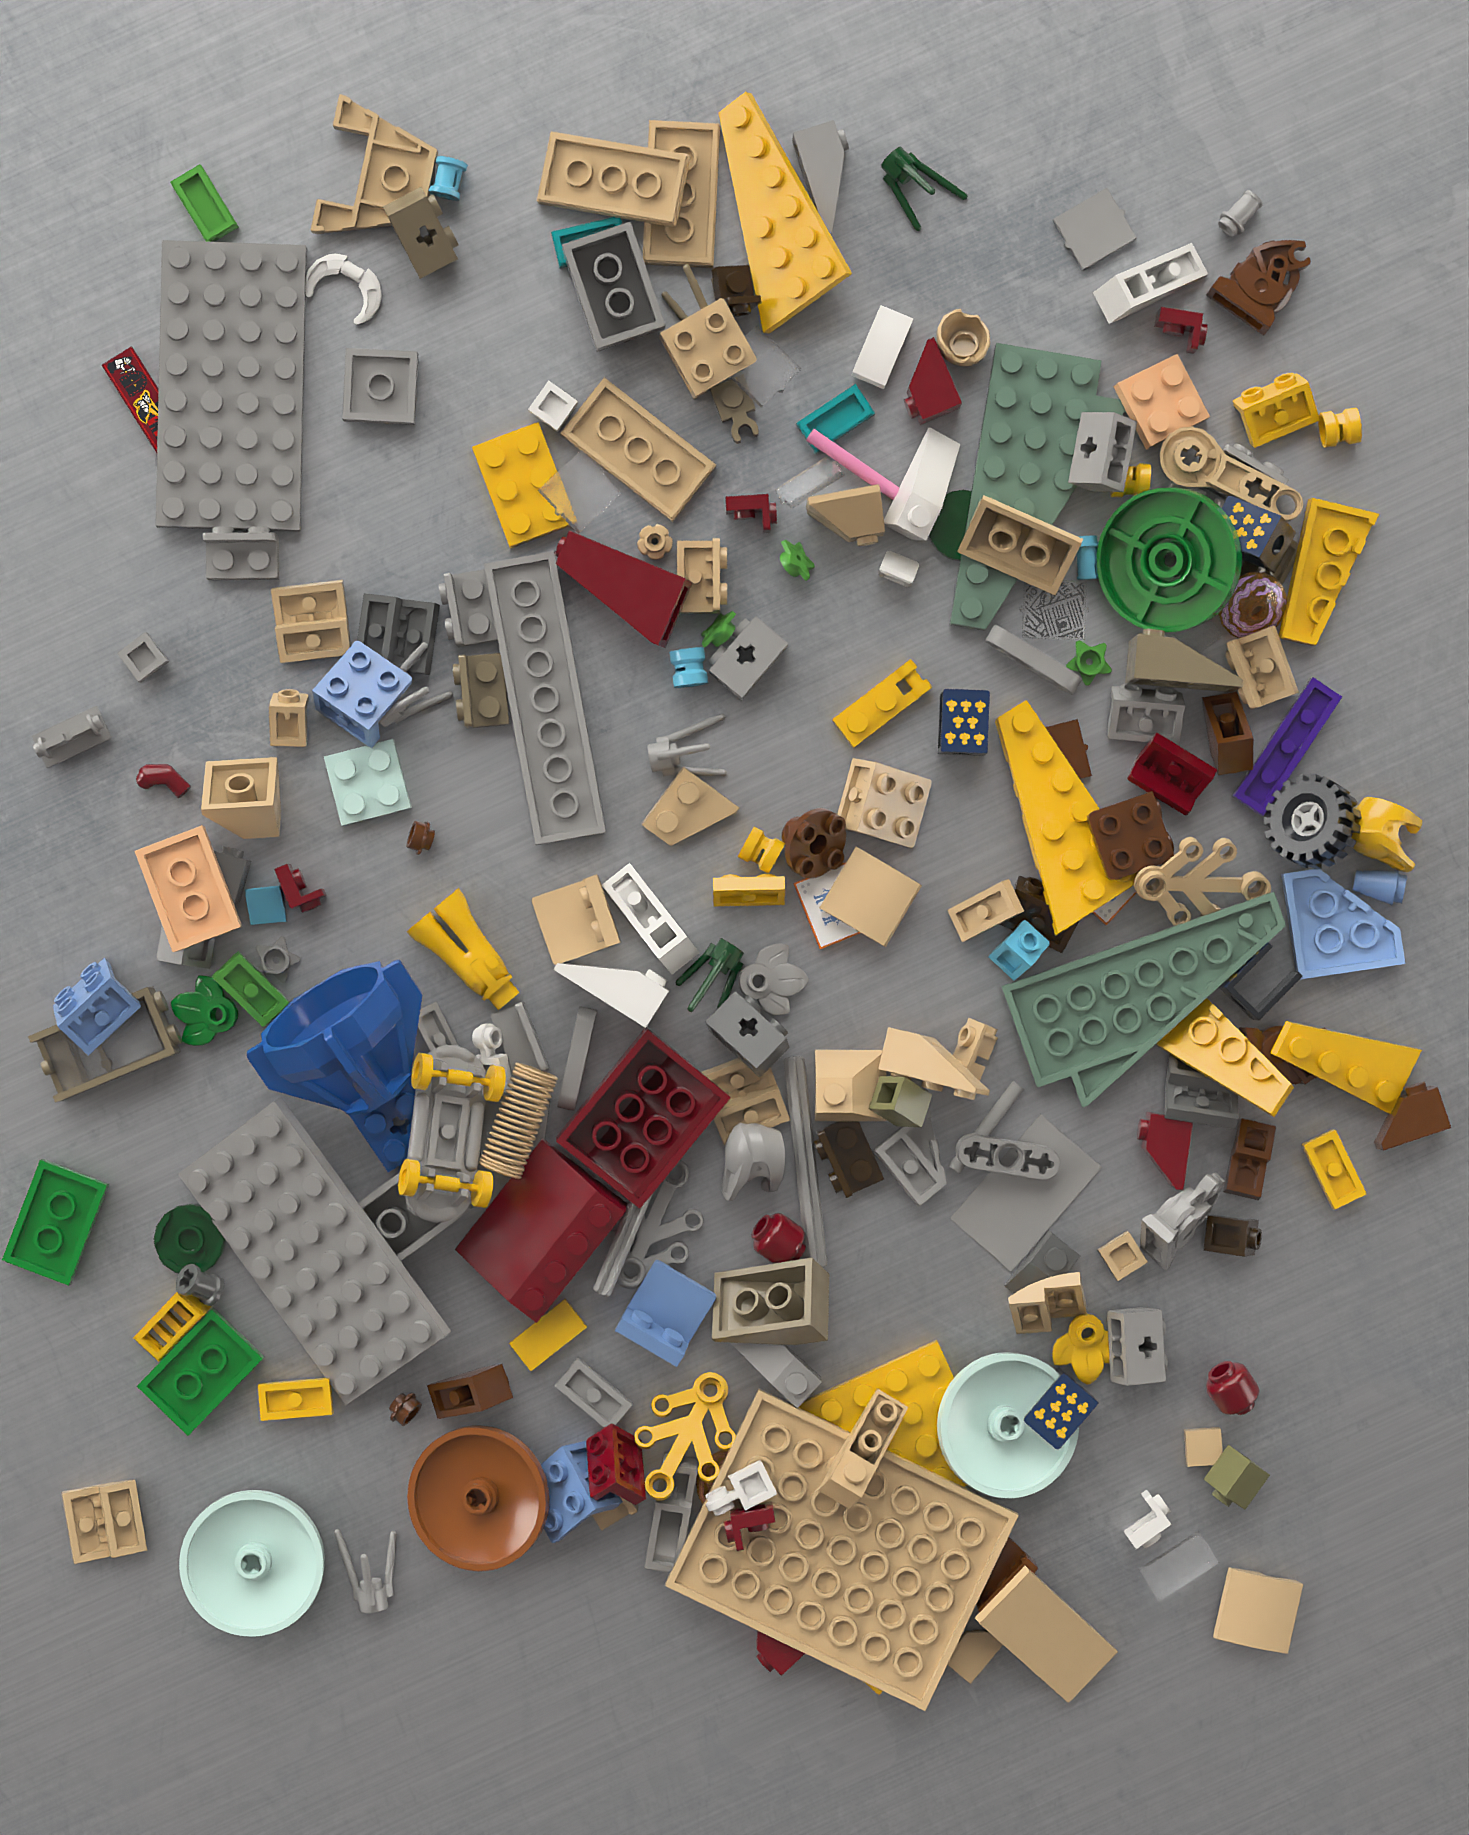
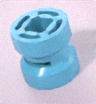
M704 647L686 648L669 652L671 664L675 666V674L673 675L674 688L709 684L707 672L703 669V661L705 660Z

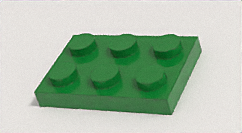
M41 1159L2 1261L65 1285H71L109 1184Z
M213 1307L137 1387L189 1436L260 1363L264 1356Z

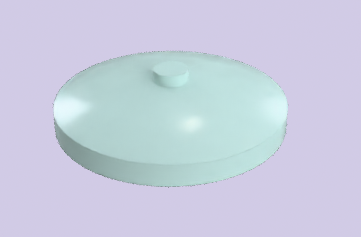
M1011 1352L995 1353L973 1361L951 1381L940 1403L937 1418V1434L939 1445L947 1464L965 1484L993 1497L1019 1498L1044 1489L1064 1471L1074 1453L1079 1427L1065 1444L1057 1450L1023 1420L1025 1415L1059 1377L1052 1367L1039 1359L1024 1354Z
M239 1491L216 1500L194 1520L186 1533L181 1547L179 1559L180 1578L189 1602L208 1623L234 1635L264 1636L290 1626L310 1607L318 1594L324 1577V1547L320 1534L311 1518L291 1500L268 1491Z

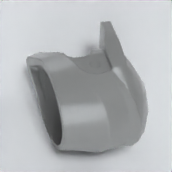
M739 1123L734 1126L725 1147L726 1163L722 1177V1194L726 1200H735L739 1190L747 1182L758 1176H765L761 1182L762 1190L766 1192L778 1190L783 1179L785 1167L784 1142L779 1130L758 1123Z

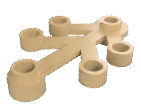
M1194 837L1183 839L1179 844V852L1162 866H1147L1139 871L1134 880V888L1137 894L1145 900L1158 901L1167 911V917L1174 926L1190 921L1191 913L1184 904L1177 903L1168 891H1183L1201 912L1200 916H1204L1221 910V908L1211 903L1203 892L1241 893L1246 900H1250L1270 893L1271 884L1262 873L1257 871L1248 872L1242 878L1207 877L1223 863L1230 862L1236 857L1237 848L1228 838L1218 839L1213 845V853L1186 875L1173 876L1189 861H1197L1202 856L1203 847ZM1196 846L1192 853H1186L1188 847ZM1230 846L1227 853L1220 854L1222 848ZM1156 878L1152 885H1146L1151 879ZM1257 881L1254 887L1248 888L1252 882ZM1184 911L1182 917L1174 919L1176 913Z

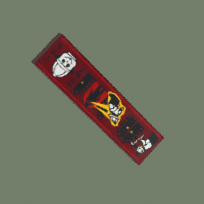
M131 346L103 363L102 367L157 453L159 388Z

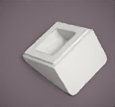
M887 551L878 574L905 587H911L919 563L895 552Z

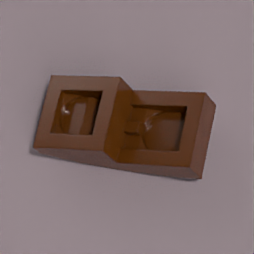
M1244 1118L1240 1119L1229 1160L1224 1193L1254 1200L1261 1198L1266 1166L1271 1160L1276 1126Z

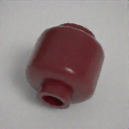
M775 1213L771 1216L764 1215L757 1222L751 1234V1237L754 1239V1250L773 1264L799 1260L806 1248L805 1244H803L805 1237L803 1228L781 1213Z
M1224 1361L1213 1367L1208 1374L1206 1390L1220 1412L1226 1415H1244L1254 1408L1260 1390L1245 1365L1238 1362Z

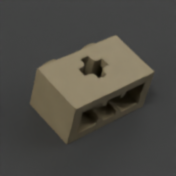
M420 187L383 206L420 279L458 260L453 248L459 244L449 226L442 228L437 217L442 215L443 212L434 195L427 197ZM425 225L428 235L422 237L419 228Z

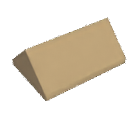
M983 495L957 552L1056 595L1083 539Z

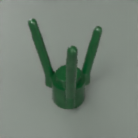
M901 146L893 150L881 164V168L887 173L883 180L892 189L916 231L921 230V225L897 184L898 181L905 185L913 179L926 192L934 195L935 189L917 173L919 170L960 199L966 200L968 197L965 192L919 161L912 152L908 154Z
M720 938L716 945L710 943L704 954L675 982L677 986H681L711 958L708 964L713 969L687 1008L689 1012L695 1010L718 974L721 972L726 975L729 970L730 973L717 1009L730 996L737 974L744 965L740 962L744 952L723 938Z

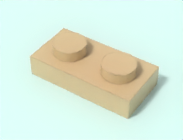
M1009 879L1001 881L947 910L962 942L970 940L1024 912Z

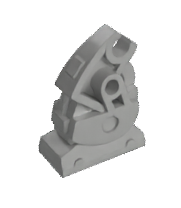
M1212 1173L1211 1176L1207 1174L1195 1190L1191 1187L1186 1188L1173 1198L1170 1197L1156 1214L1145 1216L1141 1220L1140 1248L1167 1271L1174 1260L1176 1250L1183 1248L1194 1236L1195 1228L1202 1224L1211 1212L1226 1181L1217 1173Z

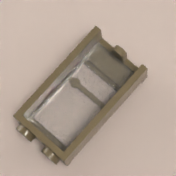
M154 986L131 993L140 1002L141 1007L89 1056L60 1030L57 1024L28 1036L30 1043L37 1042L44 1059L41 1062L44 1074L46 1076L50 1075L58 1093L53 1096L55 1103L69 1099L181 1052L178 1046L182 1043L181 1035L176 1025H170L165 1011H168L169 1008L161 991L156 992Z

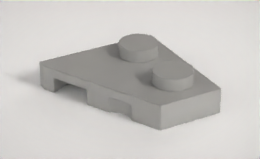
M929 1108L922 1128L901 1127L873 1150L916 1206H921L947 1184L944 1168L940 1163V1150L937 1139L935 1140L931 1123L932 1114Z

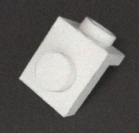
M1147 1490L1142 1492L1141 1495L1152 1511L1124 1530V1533L1136 1549L1140 1546L1147 1548L1156 1543L1161 1538L1160 1532L1171 1525L1165 1516L1171 1512L1159 1494L1152 1497Z

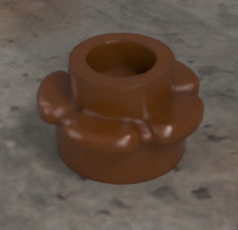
M414 821L406 847L416 850V855H420L422 849L429 851L432 846L435 830L430 829V822Z
M401 1393L394 1399L389 1407V1410L393 1412L390 1416L392 1422L396 1420L402 1426H405L417 1415L422 1404L416 1400L414 1393H410L407 1396Z

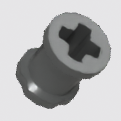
M194 1264L186 1265L180 1271L176 1280V1291L179 1294L195 1296L207 1306L214 1305L224 1290V1280L215 1274H205Z

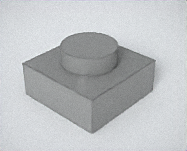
M147 632L140 635L117 653L140 683L169 662Z

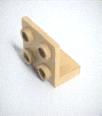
M722 298L662 331L659 335V339L693 399L703 395L708 389L757 361L753 350L725 300Z
M853 758L837 815L846 821L845 829L847 831L866 834L913 848L932 781L878 762Z
M597 874L532 898V904L554 965L621 943Z

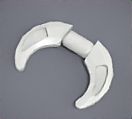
M328 254L316 260L308 269L306 275V296L308 298L313 296L314 288L322 278L338 275L341 272L343 275L359 283L358 287L361 289L364 297L362 311L354 319V323L360 325L371 319L379 309L382 299L381 286L377 276L369 268L365 272L364 269L346 261L348 258L346 255Z

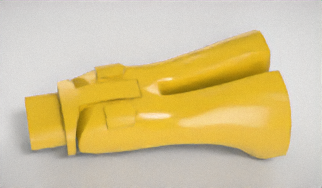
M459 888L438 904L434 911L458 936L468 949V952L463 951L452 940L431 911L406 931L415 941L440 957L471 990L482 997L483 1001L489 999L497 1010L501 1009L520 993L510 981L513 977L511 974L508 975L509 972L503 960L476 924L467 900Z

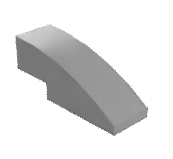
M664 1453L662 1465L669 1453ZM683 1457L673 1476L674 1491L672 1495L665 1500L655 1501L644 1566L646 1569L670 1573L685 1543L699 1462L697 1458ZM659 1480L657 1492H663L666 1490L667 1484L665 1481Z

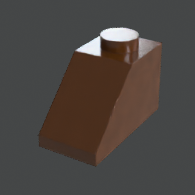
M1232 692L1202 697L1210 753L1218 776L1253 770L1254 738L1238 693Z
M1425 1082L1405 1087L1406 1094L1399 1096L1391 1114L1388 1113L1374 1141L1376 1149L1384 1151L1450 1129L1451 1125L1438 1087L1426 1086Z
M503 1364L478 1368L427 1385L437 1419L481 1412L513 1398L509 1379Z

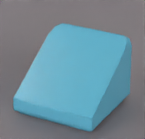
M281 886L245 889L251 925L287 922L285 897Z

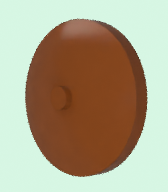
M472 1425L454 1429L433 1441L422 1452L413 1467L407 1495L408 1509L413 1526L426 1547L446 1563L470 1571L495 1570L514 1562L524 1555L535 1544L545 1527L550 1501L544 1470L529 1447L517 1437L504 1430L483 1425Z

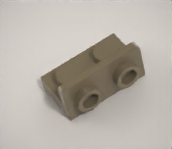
M500 653L466 656V654L458 655L459 664H453L454 684L461 685L462 699L456 700L458 721H464L467 729L510 725L507 688Z

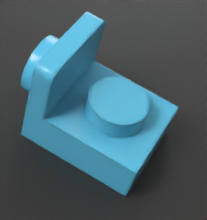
M1023 920L1010 936L992 951L988 958L1015 981L1035 963L1050 943L1029 922Z

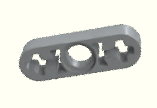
M994 625L985 640L986 643L1071 695L1074 694L1082 681V678L1069 668L997 625Z
M579 1007L560 1090L558 1108L572 1111L576 1109L597 1010Z
M978 1134L962 1136L958 1140L955 1149L957 1158L967 1167L1041 1180L1053 1177L1060 1166L1058 1155L1047 1146ZM973 1142H976L978 1148L990 1151V1144H994L990 1152L991 1163L987 1164L989 1158L980 1154H975L973 1160H970V1156L964 1152L965 1147H972ZM1005 1147H1013L1017 1152V1159L1010 1166H1002L998 1161L999 1152ZM1027 1149L1026 1155L1034 1159H1040L1042 1153H1045V1158L1050 1160V1165L1043 1166L1042 1171H1039V1167L1035 1164L1025 1162L1024 1150Z

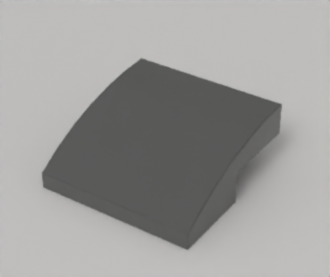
M364 593L357 641L362 642L398 668L401 667L421 643L426 642L428 644L427 649L407 672L430 675L440 605L432 602Z
M1169 1054L1164 1118L1236 1129L1239 1120L1238 1095Z

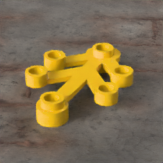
M714 1372L704 1373L695 1380L693 1388L669 1396L660 1394L652 1400V1411L660 1418L669 1416L674 1408L693 1403L695 1405L689 1416L654 1427L641 1426L635 1432V1443L641 1449H650L656 1441L678 1435L661 1469L652 1471L646 1478L645 1487L651 1498L665 1500L672 1495L674 1491L673 1476L691 1442H693L699 1462L698 1475L700 1479L706 1483H711L717 1478L719 1466L712 1458L702 1426V1421L708 1410L717 1431L715 1434V1444L720 1450L728 1451L736 1437L735 1432L729 1427L722 1405L728 1396V1385L721 1375ZM708 1385L715 1386L717 1394L713 1397L706 1396L703 1392L705 1387ZM660 1400H665L669 1404V1408L664 1412H660L655 1408L656 1403ZM642 1432H649L652 1435V1440L649 1443L644 1444L639 1441L638 1437ZM723 1433H728L732 1436V1442L728 1445H722L718 1440L719 1436ZM712 1465L716 1472L713 1476L706 1477L702 1473L703 1467ZM658 1480H663L666 1482L667 1488L663 1492H656L653 1489L654 1483Z

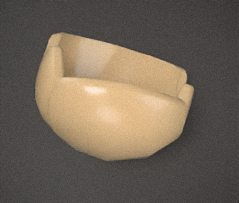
M955 309L943 316L936 331V343L942 357L946 361L958 366H972L984 359L990 347V332L983 321H981L979 315H969L963 313L961 309Z

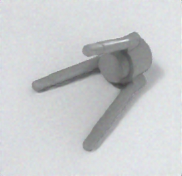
M426 642L421 643L401 665L400 669L406 673L427 649L428 644ZM423 687L404 699L400 697L379 722L384 727L389 726L393 722L398 724L411 715L452 698L453 693L449 691L407 708L408 705L429 693V688Z
M719 714L671 735L656 738L657 743L648 744V755L652 772L662 771L663 777L677 775L682 767L674 765L680 764V756L709 750L710 744L705 743L678 748L677 743H670L723 721L725 715ZM685 767L696 776H726L727 774L724 769Z
M336 1529L334 1536L353 1588L354 1601H359L360 1612L374 1613L387 1609V1597L393 1596L392 1579L397 1533L395 1531L390 1533L384 1584H382L381 1578L371 1577L368 1556L366 1554L361 1555L364 1580L360 1581L359 1584L341 1531Z

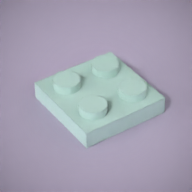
M394 739L378 742L372 748L363 746L324 756L341 826L412 808Z

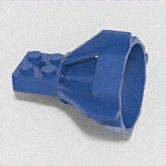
M395 960L383 967L380 961L342 969L294 998L261 1033L262 1042L247 1051V1059L269 1090L337 1108L348 1114L387 1172L402 1165L404 1160L407 1159L416 1091L411 1083V1069L421 1010L422 992L400 960ZM399 1117L400 1120H406L404 1124L395 1126L393 1118Z

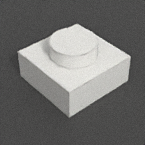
M548 381L528 408V411L558 432L578 405V401Z

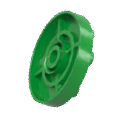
M1183 488L1151 489L1127 500L1112 514L1106 523L1097 548V573L1107 600L1123 618L1143 629L1177 632L1204 624L1216 616L1228 603L1236 589L1241 573V545L1236 529L1228 515L1210 498ZM1169 553L1176 555L1177 562L1173 567H1169L1165 563V557Z

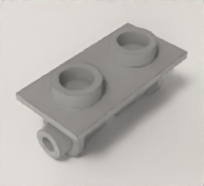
M97 706L32 736L35 742L33 748L39 758L42 757L47 768L112 738Z

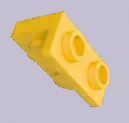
M1297 373L1282 374L1274 379V383L1262 388H1249L1241 393V397L1232 401L1234 408L1241 413L1250 445L1254 448L1320 421L1309 382Z

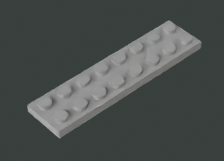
M554 551L484 564L535 845L606 833Z

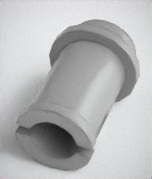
M1249 190L1245 191L1243 196L1228 212L1223 211L1220 215L1221 220L1218 222L1220 229L1230 237L1241 234L1244 231L1243 226L1263 206L1262 201L1255 193Z

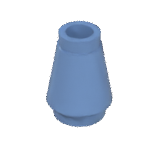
M1356 870L1353 891L1360 892V894L1393 905V902L1402 903L1407 875L1399 874V870Z

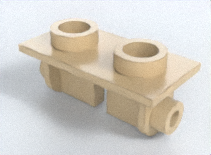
M968 1018L966 1025L959 1032L958 1044L953 1056L980 1081L985 1066L975 1063L976 1058L979 1056L989 1060L998 1039L995 1036L998 1029Z

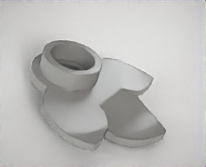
M773 944L760 950L755 963L746 966L741 971L738 979L741 992L745 996L748 995L752 999H757L762 1009L772 1015L789 1013L790 1005L787 996L800 992L809 980L801 968L793 964H787L789 955L787 944ZM755 975H759L762 978V985L759 988H756L752 983Z

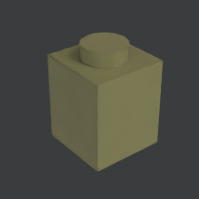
M880 1076L869 1109L895 1126L922 1128L932 1094L906 1077Z
M1228 1444L1204 1480L1215 1488L1212 1495L1229 1507L1234 1502L1246 1510L1270 1474Z

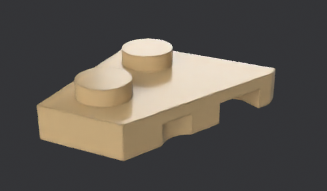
M683 766L641 824L672 846L736 813L739 807Z

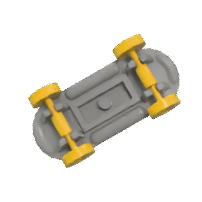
M443 1045L432 1049L427 1054L418 1053L412 1068L411 1083L416 1091L408 1156L400 1169L398 1191L400 1195L406 1197L408 1205L416 1215L430 1222H446L455 1219L467 1209L470 1203L475 1207L486 1208L493 1191L492 1173L481 1170L477 1171L485 1102H498L501 1099L506 1081L505 1068L491 1065L486 1073L483 1064L473 1053L456 1045Z

